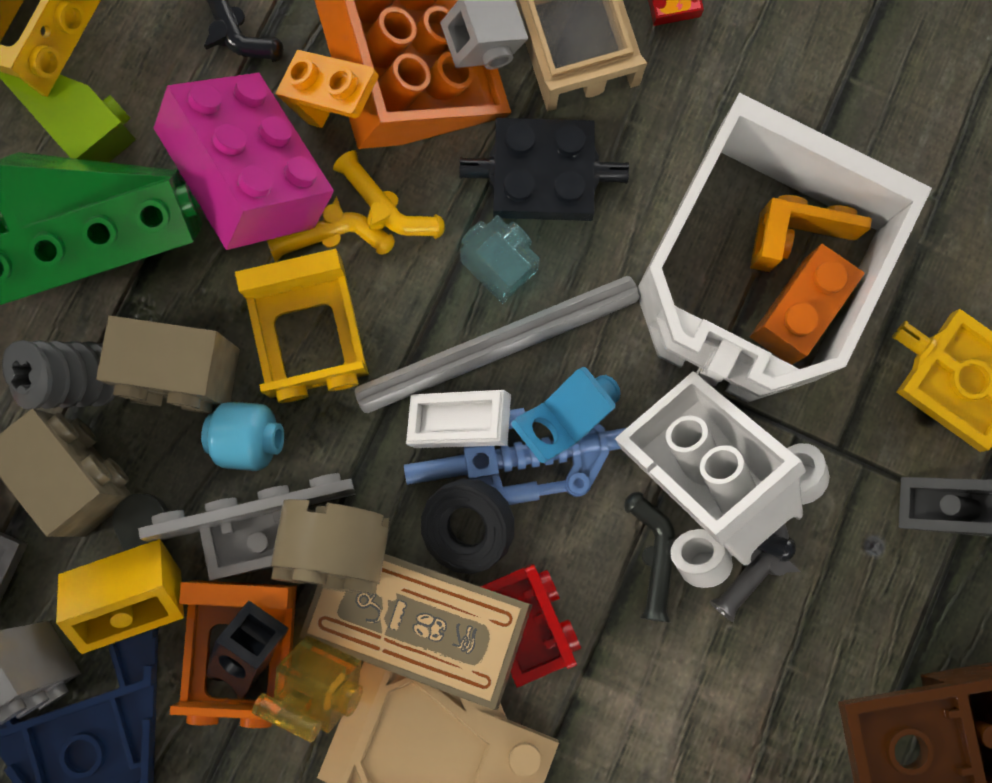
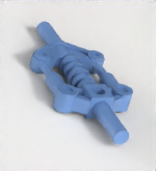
M524 408L510 410L509 429H514L511 423L516 417L527 412ZM597 424L576 445L546 462L545 465H552L554 463L553 460L564 463L567 462V458L572 457L573 465L563 481L537 485V481L503 487L499 476V469H504V472H510L512 467L522 470L526 469V465L531 464L532 468L540 467L541 462L526 444L522 445V442L519 441L514 442L512 447L500 446V449H495L494 446L464 447V455L404 464L406 483L409 485L468 475V479L481 480L496 488L508 501L509 505L540 500L539 496L567 492L573 497H580L590 490L609 451L621 449L615 438L626 428L605 431L601 424ZM549 437L541 438V441L546 444L554 443V440H550Z

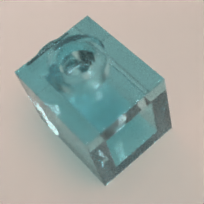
M498 215L487 225L483 221L475 224L461 240V243L464 245L460 249L462 264L502 304L538 271L540 258L529 248L532 244L530 237L515 222L507 225Z

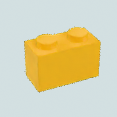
M161 539L60 573L58 574L56 624L81 654L183 619V604H179L182 582L181 570Z

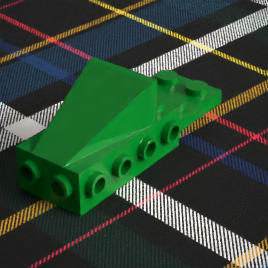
M21 152L0 159V212L2 214L0 215V305L193 243L203 225L198 213L200 205L179 170Z

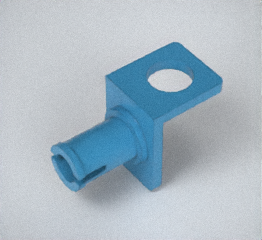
M581 367L544 403L516 417L511 423L512 427L541 463H546L576 445L615 409V403L620 399V388L612 377L600 375L594 378L586 367ZM533 422L541 423L551 431L554 438L553 444H546L535 435L532 427Z

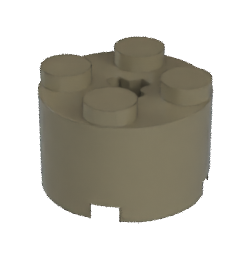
M284 500L270 566L273 568L271 579L304 584V582L321 585V588L335 591L376 594L377 584H380L391 519L383 518L384 515L345 505L327 503L326 506H316L314 511L308 509L309 500Z

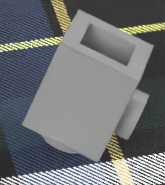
M458 0L440 22L456 68L485 65L486 69L491 70L503 67L513 60V54L529 39L525 30L524 19L519 13L515 0Z

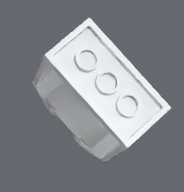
M739 93L719 127L637 287L640 297L638 300L657 356L679 368L683 366L685 360L698 366L696 374L712 387L723 380L729 382L725 391L747 403L817 381L846 367L932 188ZM720 153L827 206H848L856 209L857 215L872 218L871 228L877 231L859 266V269L865 274L834 317L811 366L799 369L705 319L702 320L674 305L662 267Z

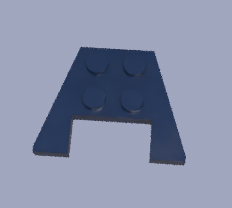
M159 627L108 645L119 688L24 721H20L15 716L0 725V757L7 765L4 771L12 783H154Z

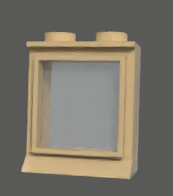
M515 0L519 13L525 22V30L529 38L525 44L547 112L557 109L558 97L561 93L583 87L586 97H595L604 92L607 80L624 75L627 76L630 88L640 85L647 62L640 53L623 0Z

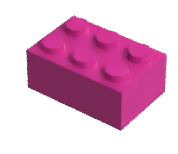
M260 73L167 85L154 130L186 184L190 187L192 194L226 250L310 230L316 226L334 190Z

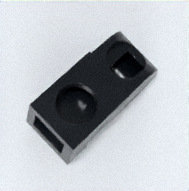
M248 600L215 641L206 674L207 677L215 681H224L234 689L237 698L244 700L263 675L276 648L284 639L289 628Z

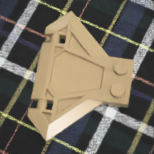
M364 662L317 778L326 783H544L559 742L558 739L507 719L501 703L498 710H492Z

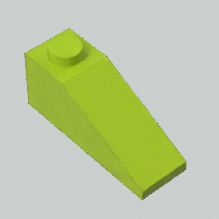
M0 72V79L70 158L110 162L136 140L124 126L131 118L111 95L102 101L89 85L59 75L48 97H45L19 77Z

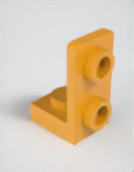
M297 50L275 94L308 125L323 128L330 112L358 118L379 74L370 66Z
M782 195L778 198H772L760 212L750 268L770 272L782 259H788L795 236V231L788 229V227L854 241L870 230L872 218L857 215V210L848 206L833 205L826 209L808 205V201L799 196Z

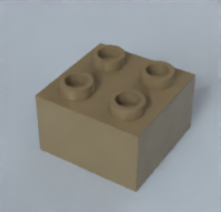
M108 315L96 380L113 386L114 396L130 399V402L161 407L163 398L167 399V404L181 406L182 410L212 414L214 406L231 402L240 349L217 331Z
M32 408L0 433V479L46 537H86L113 515L115 508L120 502L132 495L125 486L129 482V478L111 458L104 460L93 446L98 441L96 436L83 421L78 418L74 420L65 418L58 412L51 414Z

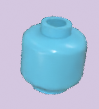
M226 402L220 404L212 414L205 418L201 432V442L204 451L210 455L212 461L217 466L225 469L259 471L268 466L273 455H278L281 452L284 444V429L281 424L276 422L273 411L264 404Z

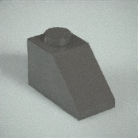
M901 477L899 528L992 537V480Z

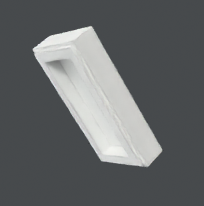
M505 390L411 394L406 444L413 448L508 446L511 394Z

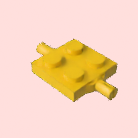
M961 309L952 312L938 333L930 338L909 324L908 321H904L897 328V332L893 334L892 338L917 355L914 359L912 370L896 393L979 452L989 451L992 447V331Z

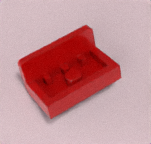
M532 563L480 586L532 604L510 672L517 688L566 667L568 670L577 666L573 652L580 650L581 646L569 619L560 623L551 603L559 600L560 597L548 570L538 573L535 565Z

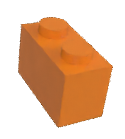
M823 243L820 244L804 258L749 337L781 360L791 365L795 364L809 355L865 273Z

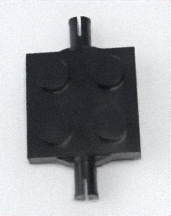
M496 118L495 144L490 153V159L460 157L459 178L489 179V184L494 194L493 218L592 221L594 216V193L598 182L627 184L629 180V162H599V156L595 149L594 120Z

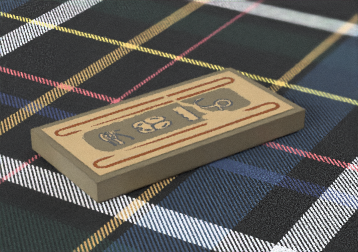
M385 554L380 584H377L376 594L324 589L321 588V585H317L299 637L492 710H498L532 604Z

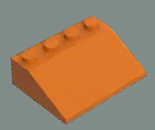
M315 0L331 57L373 67L379 74L358 118L349 117L358 149L405 145L494 121L496 118H505L511 114L498 68L490 70L486 69L485 65L455 67L440 22L458 0Z

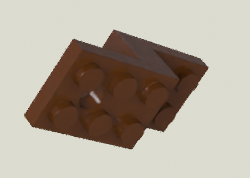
M992 662L921 674L923 687L838 701L854 783H992ZM914 735L920 745L919 755L913 763L900 765L895 757L896 743L903 736Z

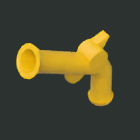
M355 150L344 153L336 160L333 170L343 174L370 206L367 217L369 231L372 229L380 230L386 226L389 230L404 236H433L434 239H437L443 235L445 222L441 216L437 214L433 217L406 216L400 213L396 208L399 202L397 195L391 191L383 192L359 163L358 154Z
M337 196L333 204L325 207L323 211L324 220L318 221L314 228L267 240L275 262L285 254L322 242L327 248H335L340 244V235L348 232L359 235L375 248L376 253L380 255L389 253L395 244V238L392 234H387L382 229H372L369 231L367 217L363 214L355 212L343 213Z

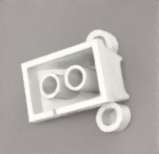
M694 371L615 438L620 448L704 528L689 530L681 534L673 542L670 550L671 559L683 579L692 586L700 588L714 587L723 583L729 577L733 568L732 556L743 565L750 564L751 556L756 548L791 518L795 517L797 520H800L803 516L802 504L814 502L821 497L827 489L830 479L824 455L817 447L811 444L799 443L786 448Z

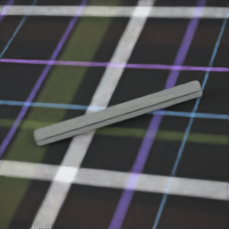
M630 276L622 277L369 381L355 388L358 404L364 413L373 412L407 398L411 394L424 391L636 303L640 298L638 288Z

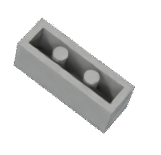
M50 621L0 630V725L15 716L19 719L37 708L42 710L69 693L65 684L81 674Z

